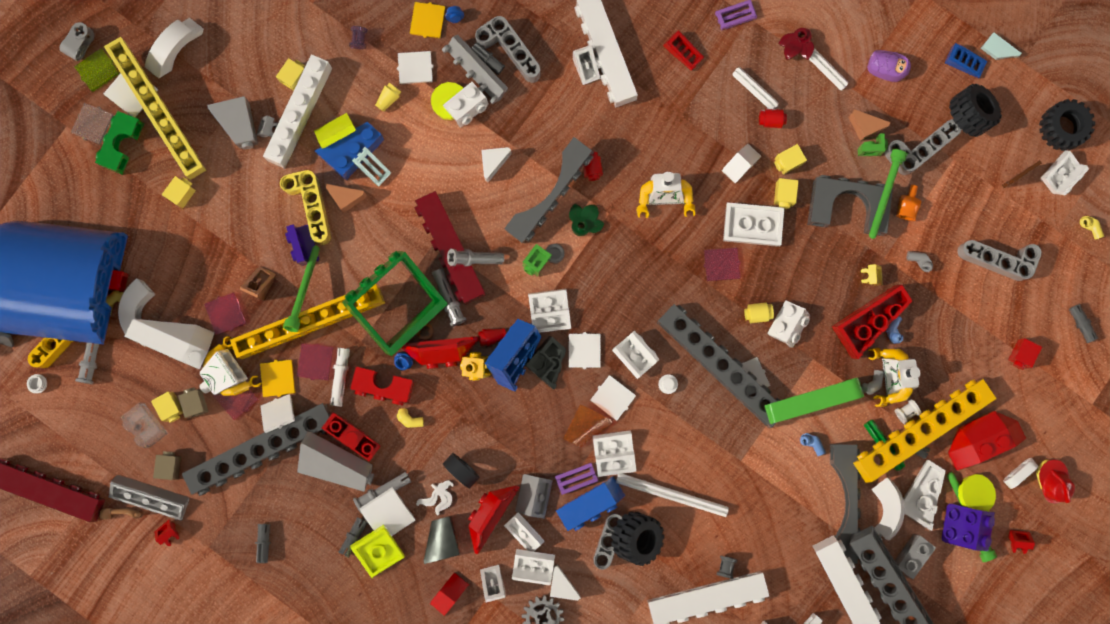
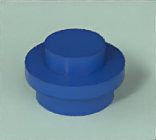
M451 6L445 14L446 20L458 23L464 18V12L459 6Z
M401 351L396 354L394 364L398 369L406 370L413 365V358L406 352Z

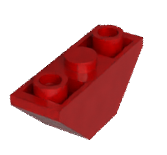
M334 412L321 428L369 462L381 447L364 431Z

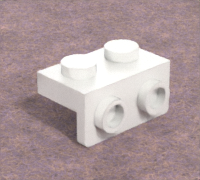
M471 82L443 106L461 128L463 125L469 124L478 113L484 112L489 103L486 96Z
M1065 150L1042 175L1041 179L1053 194L1066 195L1084 177L1089 167L1079 164L1071 151Z
M785 301L767 334L793 348L800 340L803 328L808 325L810 314L805 308Z
M635 331L612 350L637 379L659 361L655 351L650 349L643 338Z
M516 549L512 579L551 585L555 555Z

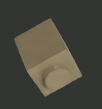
M195 387L184 390V394L178 395L185 418H193L209 412L201 390H195Z
M163 451V455H156L153 478L178 480L181 456H175V452Z

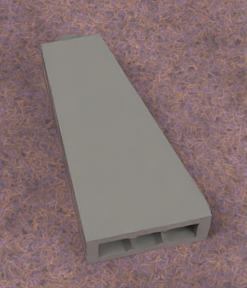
M307 431L300 446L298 473L360 491H365L367 485L372 484L374 474L371 473L372 464Z

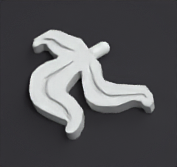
M449 480L440 483L438 486L431 484L435 489L432 497L419 499L416 505L433 506L439 495L441 502L436 506L435 512L437 515H440V511L448 508L452 503V495L446 489L449 486L453 487L454 484Z

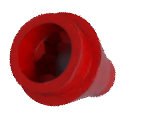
M505 328L482 329V331H479L478 339L480 346L489 347L500 342L506 335Z

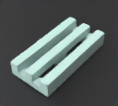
M364 147L362 149L363 152L359 153L358 157L352 161L377 186H380L391 172ZM366 155L385 172L384 175L365 158ZM363 161L380 179L377 180L360 162Z

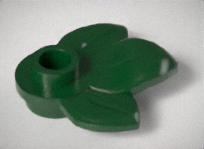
M576 203L572 205L569 218L572 221L571 229L575 235L585 236L588 233H598L602 230L604 222L597 219L599 215L597 205H587L583 209ZM581 224L584 228H579L578 225Z

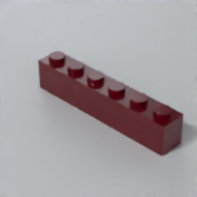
M434 191L415 200L417 204L414 207L418 217L423 216L425 223L422 225L426 233H431L433 240L430 242L434 250H439L441 254L439 261L443 268L447 267L450 273L447 277L451 285L455 284L458 289L455 294L459 302L463 301L467 305L486 296L472 265L456 264V266H450L448 264L447 254L450 249H456L457 251H464L437 192Z
M0 457V489L87 522H96L106 500L101 498L99 493L94 491L87 493L82 491L81 486L75 484L66 485L62 479L56 477L52 479L47 478L46 473L40 471L31 472L28 470L29 467L17 464L15 466L10 464L11 460Z

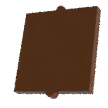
M1039 160L1005 182L1002 185L1003 188L1014 183L1042 164V162Z

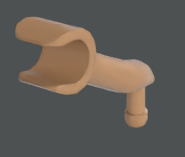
M104 508L100 511V518L103 520L111 519L112 514H126L135 519L141 516L139 511L130 508Z

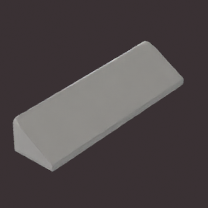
M116 475L110 483L109 498L177 520H183L189 497L121 475Z

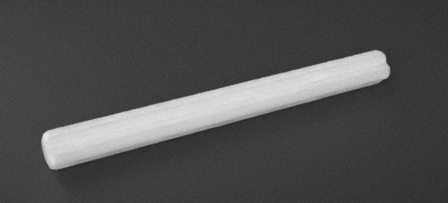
M621 473L618 474L616 479L618 484L726 517L729 511L727 506Z

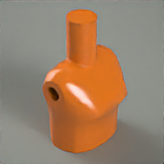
M910 185L908 195L900 196L896 217L908 221H916L917 213L921 206V200L916 198L918 186Z

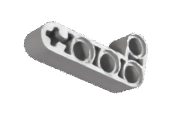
M494 17L477 29L475 33L476 42L484 49L499 42L526 81L534 83L539 80V64L504 17ZM499 24L504 26L502 30H496L495 27ZM482 35L489 36L486 41L480 40ZM509 39H513L515 43L513 45H507L506 41ZM519 54L526 56L523 60H518L516 57ZM528 64H529V68L531 69V71H535V74H533V73H531V72L529 73L528 66H527Z
M951 119L912 151L904 142L895 140L888 145L884 153L892 164L890 158L892 147L905 151L907 153L905 161L911 164V169L906 168L903 162L899 166L898 172L902 175H909L960 134L962 129ZM949 128H952L953 131L950 132L948 135L944 133ZM933 138H937L940 145H936L933 142ZM919 150L925 152V157L920 156Z
M974 240L961 244L957 250L959 257L963 260L1016 281H1023L1034 275L1042 253L1039 246L1030 244L1021 248L1015 257ZM1027 250L1031 251L1032 258L1027 256ZM984 253L990 256L989 262L984 259ZM1002 260L1007 262V269L1002 266ZM1021 267L1025 269V276L1020 273Z

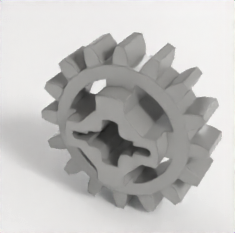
M546 595L543 596L542 600L536 596V602L529 600L530 607L524 606V610L527 613L522 614V618H526L522 624H532L530 615L535 618L536 624H539L540 617L538 615H543L546 610V618L548 620L544 619L540 624H560L559 621H564V617L560 616L564 611L563 609L558 610L560 603L554 604L553 597L548 601L546 600ZM545 604L544 608H541V609H536V608H534V607H536L537 605ZM552 608L556 613V619L551 616L550 611Z

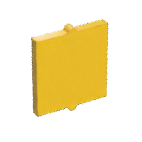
M415 2L410 34L423 36L424 38H441L445 6L433 5L431 2L428 4Z
M274 360V362L260 364L263 397H281L285 394L295 393L292 360Z

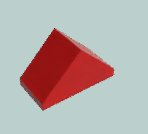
M454 572L429 604L445 616L469 584Z

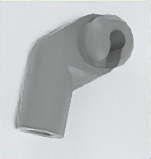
M913 251L907 252V260L917 262L924 272H930L933 269V263L927 254Z

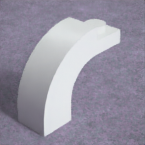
M191 18L183 22L176 20L160 34L152 45L146 59L145 68L158 78L171 72L179 51L188 42L202 35L204 29Z
M138 278L127 287L119 304L118 316L125 334L132 319H141L143 307L156 295L144 281Z
M886 478L872 489L883 506V517L874 529L880 538L883 536L886 540H891L902 526L905 506L898 487L890 478Z

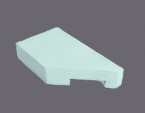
M992 33L980 48L995 60L1010 57L1017 58L1021 55V52L995 33Z

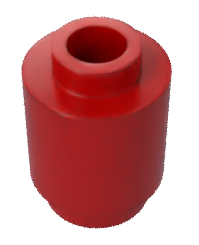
M765 108V110H760L759 125H763L765 128L781 129L783 125H786L787 114L784 113L783 109Z
M598 152L592 154L594 158L588 166H583L584 178H588L589 181L599 180L600 176L603 175L601 157L598 156Z

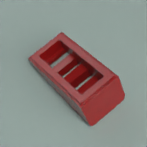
M679 30L663 44L674 57L691 71L704 58ZM677 39L679 42L674 46L673 43ZM681 45L685 46L681 51L678 50ZM689 50L690 53L684 57L683 54ZM695 55L696 58L690 63L688 60Z

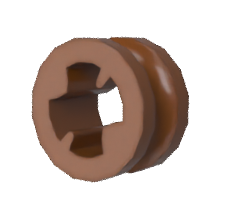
M428 323L424 326L425 329L426 327L430 328L428 336L424 335L422 337L420 335L422 333L421 330L416 333L420 339L425 341L431 339L434 335V329Z

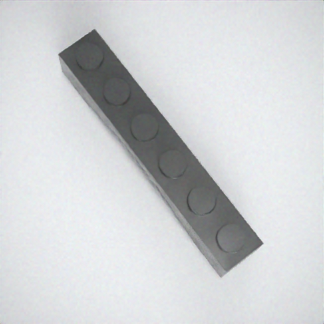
M573 137L562 152L561 173L552 192L537 206L527 211L516 213L504 229L521 243L530 242L536 234L534 233L535 229L538 226L541 227L547 220L545 217L549 211L553 212L558 206L557 200L560 196L564 197L570 190V183L573 180L577 181L580 177L582 167L584 165L588 166L593 160L592 154L594 152Z
M830 444V465L839 476L845 495L844 517L834 537L837 541L841 540L846 548V551L843 553L846 558L850 557L853 564H858L859 557L857 554L854 555L849 544L851 535L860 532L858 520L861 517V511L858 508V500H860L861 492L860 488H858V480H860L861 475L853 462L858 460L857 456L860 454V449H857V445Z

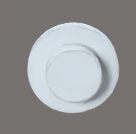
M40 374L32 375L27 381V388L32 393H42L47 387L46 378Z
M664 375L659 380V389L665 394H671L676 391L678 381L672 375Z

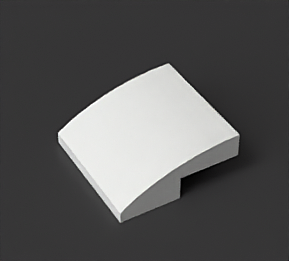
M120 73L105 91L104 95L129 115L136 117L143 108Z
M566 289L528 293L532 325L536 326L539 333L571 329Z
M631 430L593 435L598 477L636 472Z
M393 487L359 508L373 530L385 525L391 536L415 521L414 516Z

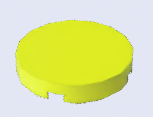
M447 82L435 88L431 96V105L433 111L440 118L454 120L443 105L460 92L463 87L457 83Z
M978 474L965 477L958 488V497L962 506L989 511L994 506L996 500V491L992 482L987 477Z

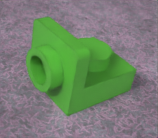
M880 133L876 137V144L873 141L864 142L858 148V156H881L888 147L885 134Z
M536 244L524 259L523 270L531 276L535 275L538 277L540 271L552 255Z

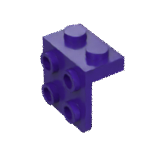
M948 504L942 541L976 551H989L992 542V528L995 524V512Z

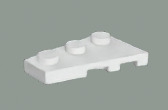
M926 460L904 496L903 501L905 515L932 531L945 470L930 460Z

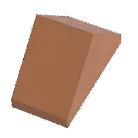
M855 109L849 115V119L860 141L884 131L890 124L888 121Z
M326 185V189L343 213L367 197V194L361 190Z
M259 266L242 284L240 290L264 301L276 274Z

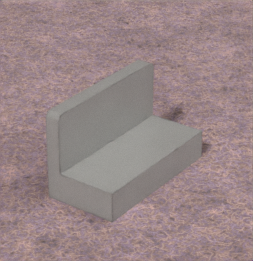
M524 474L515 511L527 516L545 519L553 480Z

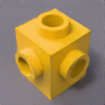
M470 352V355L462 357L460 364L462 376L469 377V380H480L481 378L491 376V372L485 365L489 356H481V352Z

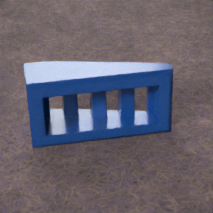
M957 43L951 47L945 60V64L978 79L987 63L985 59ZM956 54H959L958 60L955 58ZM963 56L966 57V60H965L964 63L961 62L962 59H963ZM972 60L971 66H967L969 61ZM976 63H979L977 71L974 70Z

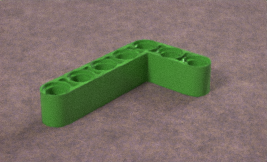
M856 377L838 384L764 405L769 423L773 424L864 397L859 379Z

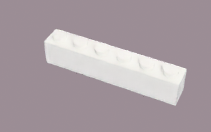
M577 0L574 9L577 17L582 19V31L584 35H588L589 41L587 43L592 46L596 56L597 67L602 71V83L604 86L607 85L609 89L607 95L610 103L614 102L616 108L637 100L636 89L602 1Z
M311 54L263 155L268 162L284 169L286 168L332 70L328 61Z
M833 535L813 545L852 623L880 624L879 620L882 618L877 608L872 609L870 605L873 602L868 591H863L861 586L864 583L860 575H855L852 570L855 568V565L851 558H846L843 553L846 551L841 540L837 541Z
M758 571L733 579L649 599L647 602L653 624H670L669 622L675 620L678 623L688 621V617L695 615L697 618L705 617L708 615L707 612L714 610L716 613L724 612L727 610L726 607L730 606L740 608L746 606L745 602L753 601V603L763 602L765 597H769L764 574Z

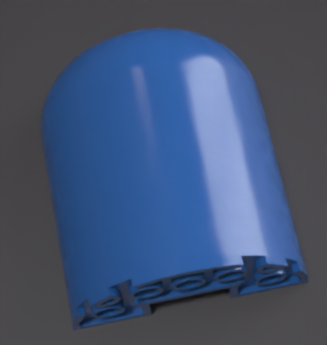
M10 221L0 224V332L104 345L112 309L106 303L113 270L120 271L128 235L122 232L28 221Z

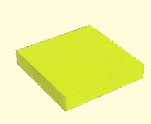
M345 113L314 130L320 146L324 149L355 132L356 129L348 114Z
M385 525L380 526L350 545L352 551L371 578L405 557V554Z

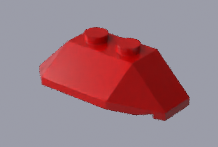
M478 336L406 343L401 349L422 366H427V369H436L441 364H446V367H455L457 363L462 361V357L467 356L479 342Z
M993 411L960 426L948 450V455L957 471L982 463L1018 446L1027 438L1017 420Z
M514 485L492 490L488 494L484 493L478 502L481 504L478 511L474 509L468 520L471 521L469 530L474 553L477 555L520 486Z

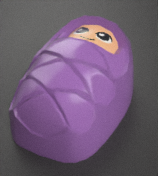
M876 50L872 53L867 68L876 77L891 82H898L909 74L911 62L899 53Z

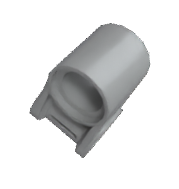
M75 23L62 41L60 51L72 59L80 61L94 40L93 30L84 23Z

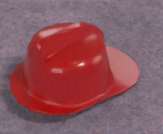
M1059 460L1047 461L1043 464L1039 473V480L1045 499L1053 504L1060 502L1070 503V499L1075 493V485L1070 479L1067 467Z

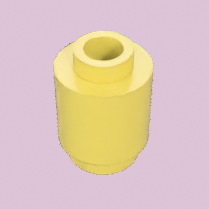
M767 302L748 304L747 309L744 310L745 319L749 320L750 324L768 322L769 319L774 318L772 304H767Z

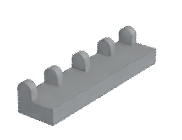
M458 34L453 36L449 44L442 48V51L451 54L455 59L453 63L455 65L460 64L466 70V77L468 79L472 77L480 85L478 89L481 92L485 91L492 98L490 100L492 104L500 101L508 87Z

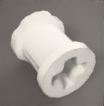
M911 399L907 405L900 409H895V413L899 420L906 424L907 420L913 416L920 415L921 410L915 401Z

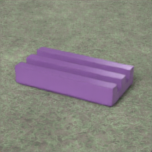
M751 0L715 12L721 30L757 18ZM749 6V9L722 18L723 14ZM751 13V15L724 23L725 21Z
M592 463L555 476L562 495L598 481ZM587 468L590 469V472L566 480L564 482H561L560 480L563 477L569 476L571 474L577 473ZM592 475L593 479L585 481L583 483L577 484L567 489L563 488L564 485L570 484L572 482L578 481Z

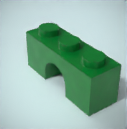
M117 111L116 115L111 119L109 131L104 135L103 145L96 154L95 163L105 169L123 175L129 157L119 151V145L126 138L137 141L144 123L135 117Z

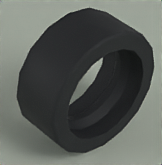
M452 453L443 463V466L469 489L480 478L455 453Z

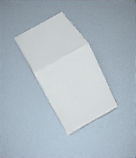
M588 45L573 51V61L582 84L585 85L601 79L592 46Z
M747 144L730 160L722 172L736 184L761 158V155Z
M510 148L481 150L485 181L489 182L511 156Z
M499 565L481 569L485 601L490 602L505 598L506 591Z
M558 565L554 566L550 597L578 601L581 599L580 594Z

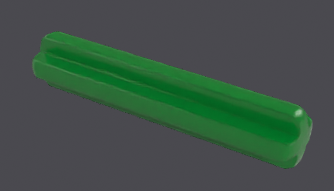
M869 420L864 424V427L876 443L881 440L883 442L887 441V438L874 420ZM891 445L890 451L892 454H895L896 451ZM901 462L900 464L895 466L894 469L896 471H900L901 469H903L905 467L904 462Z

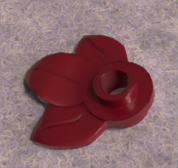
M799 28L794 33L785 34L778 43L780 46L785 47L784 55L786 60L792 59L799 54L806 60H809L814 52V44L811 42L812 34L807 28Z

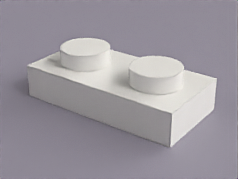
M519 512L504 525L527 551L534 552L544 543L542 537Z

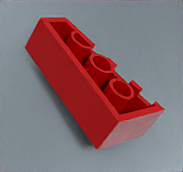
M894 285L831 327L852 359H859L865 350L875 342L878 336L888 328L890 323L908 307L912 299L903 285Z

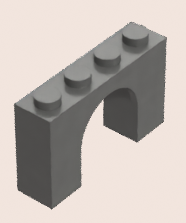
M827 175L816 177L813 181L807 225L828 227L831 221L832 206L835 198L841 194H853L860 198L865 205L864 234H869L885 184L868 185L866 181H857L855 183L849 182L850 180L847 178L835 180ZM893 188L877 236L887 234Z

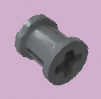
M721 555L720 569L716 575L733 579L732 573L738 559Z

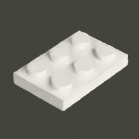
M727 203L723 241L780 247L782 243L784 208Z

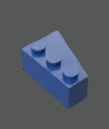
M368 122L355 128V132L324 149L320 147L315 150L318 156L345 180L359 168L352 160L356 159L357 155L363 152L362 149L366 147L373 153L384 141L382 134Z
M517 319L492 354L487 358L485 365L499 385L516 392L518 386L515 384L520 374L524 375L526 371L523 367L527 359L532 358L541 339L536 326Z
M612 476L604 483L595 486L590 491L563 505L556 512L567 531L573 528L577 531L585 526V521L590 519L593 522L601 517V512L606 510L608 513L618 507L617 503L625 497V494L616 482L615 477Z

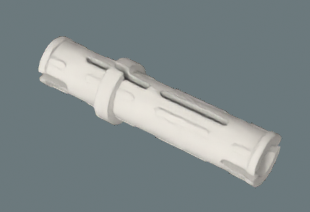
M338 348L336 365L333 367L335 372L330 405L342 407L347 370H349L348 358L350 349Z

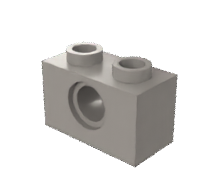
M913 534L894 561L904 576L914 579L936 547L920 535Z

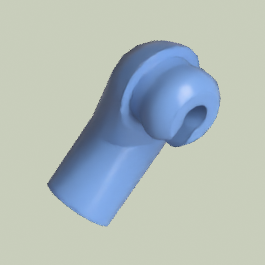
M899 316L886 329L889 340L894 344H899L903 341V335L897 329L902 320Z
M809 433L801 436L800 443L804 446L813 447L817 456L826 453L818 436Z

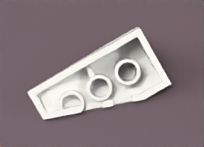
M132 319L124 337L200 369L208 353L214 332L194 324Z

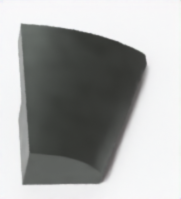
M549 336L535 351L532 358H529L525 366L554 390L557 386L556 381L562 368L561 363L566 349L557 340Z
M451 516L431 521L424 564L460 555Z

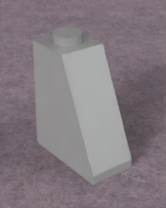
M245 96L207 105L210 112L239 148L244 150L251 149L253 145L258 144L250 104Z

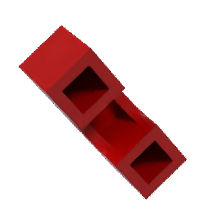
M360 367L355 368L350 389L355 390L356 395L366 397L368 393L374 395L373 399L381 401L389 398L393 399V404L403 406L404 402L409 403L414 385L413 380L393 376L391 385L381 389L376 384V371Z

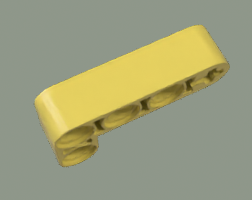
M309 170L283 176L280 180V186L287 194H302L311 238L319 245L328 244L331 239V233L318 178ZM313 177L312 183L306 185V178ZM294 181V186L291 189H287V183ZM317 195L316 201L309 203V197ZM321 213V218L318 221H313L314 214ZM317 227H320V230L324 233V235H322V239H319L317 237L320 235V231Z

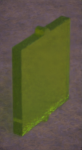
M102 48L74 66L80 74L81 80L87 84L92 92L120 74L113 65V60L108 58Z

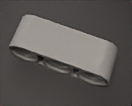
M612 513L607 517L596 547L593 561L598 569H607L612 562L614 547L612 545L605 546L603 539L614 534L613 527L610 526L609 522L613 517L622 519L617 513ZM599 555L607 556V563L604 565L598 564L597 557Z

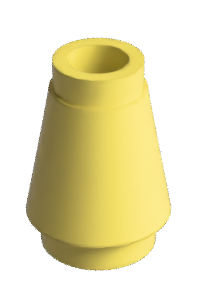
M388 83L387 86H384L375 105L385 112L400 97L401 91L391 83Z

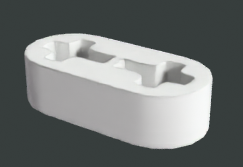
M1028 458L1007 475L1003 482L1010 489L1015 488L1038 468L1037 463L1032 458Z

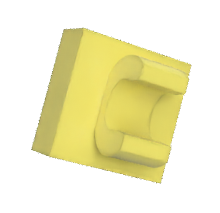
M876 264L868 265V269L861 270V273H868L869 275L866 280H861L862 283L874 286L883 285L881 266Z

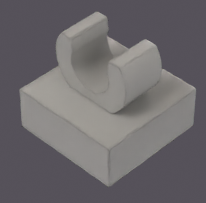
M269 116L261 118L257 136L263 138L273 136L272 127L276 128L278 123H273L274 118Z

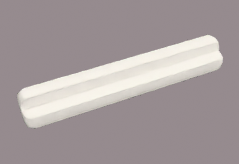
M814 48V52L809 60L840 90H843L848 85V81Z
M738 67L733 72V76L768 109H775L778 106V101L741 67Z

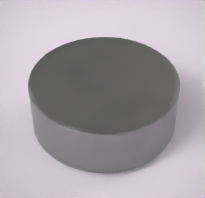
M551 244L547 247L546 251L552 255L549 262L555 264L563 260L564 249L562 246Z

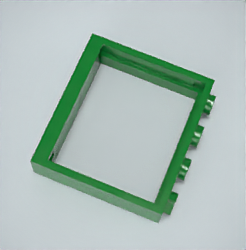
M403 251L393 252L384 265L380 264L374 269L375 273L370 277L364 278L355 291L351 290L345 295V300L342 302L385 354L393 356L448 304L407 253ZM401 262L432 301L386 343L353 304Z

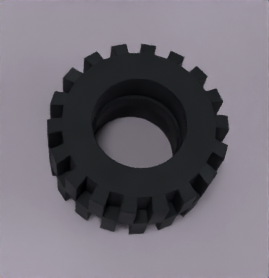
M971 84L950 100L949 109L951 110L950 113L954 122L964 133H968L970 136H981L1000 123L1002 118V111L996 97L982 85Z
M1066 99L1058 102L1042 115V120L1039 123L1042 128L1039 131L1044 135L1042 139L1048 141L1046 143L1048 146L1053 145L1055 150L1059 148L1061 151L1072 150L1090 139L1091 134L1095 130L1092 128L1095 126V121H1092L1094 114H1090L1089 111L1091 109L1084 107L1085 103H1077L1078 100L1075 99L1072 101ZM1061 117H1066L1073 123V134H1069L1062 129L1060 125Z
M635 511L629 512L628 515L624 514L622 519L617 521V526L613 528L614 534L611 535L613 551L619 558L635 565H648L661 552L660 549L664 545L662 541L665 539L664 534H662L664 529L655 518Z

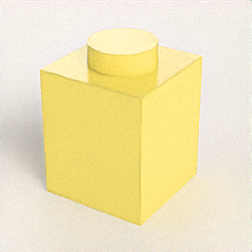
M288 58L276 78L280 83L294 91L305 65L298 60L292 61Z
M796 144L775 157V166L779 172L782 171L783 175L802 166L807 159L799 145Z
M175 176L162 195L183 209L196 190L191 187L193 183L184 177L180 180Z
M778 179L775 188V205H779L780 208L789 209L790 206L793 207L796 204L798 180Z
M168 391L151 401L161 421L172 423L180 419L179 415L183 414L181 404L174 392Z

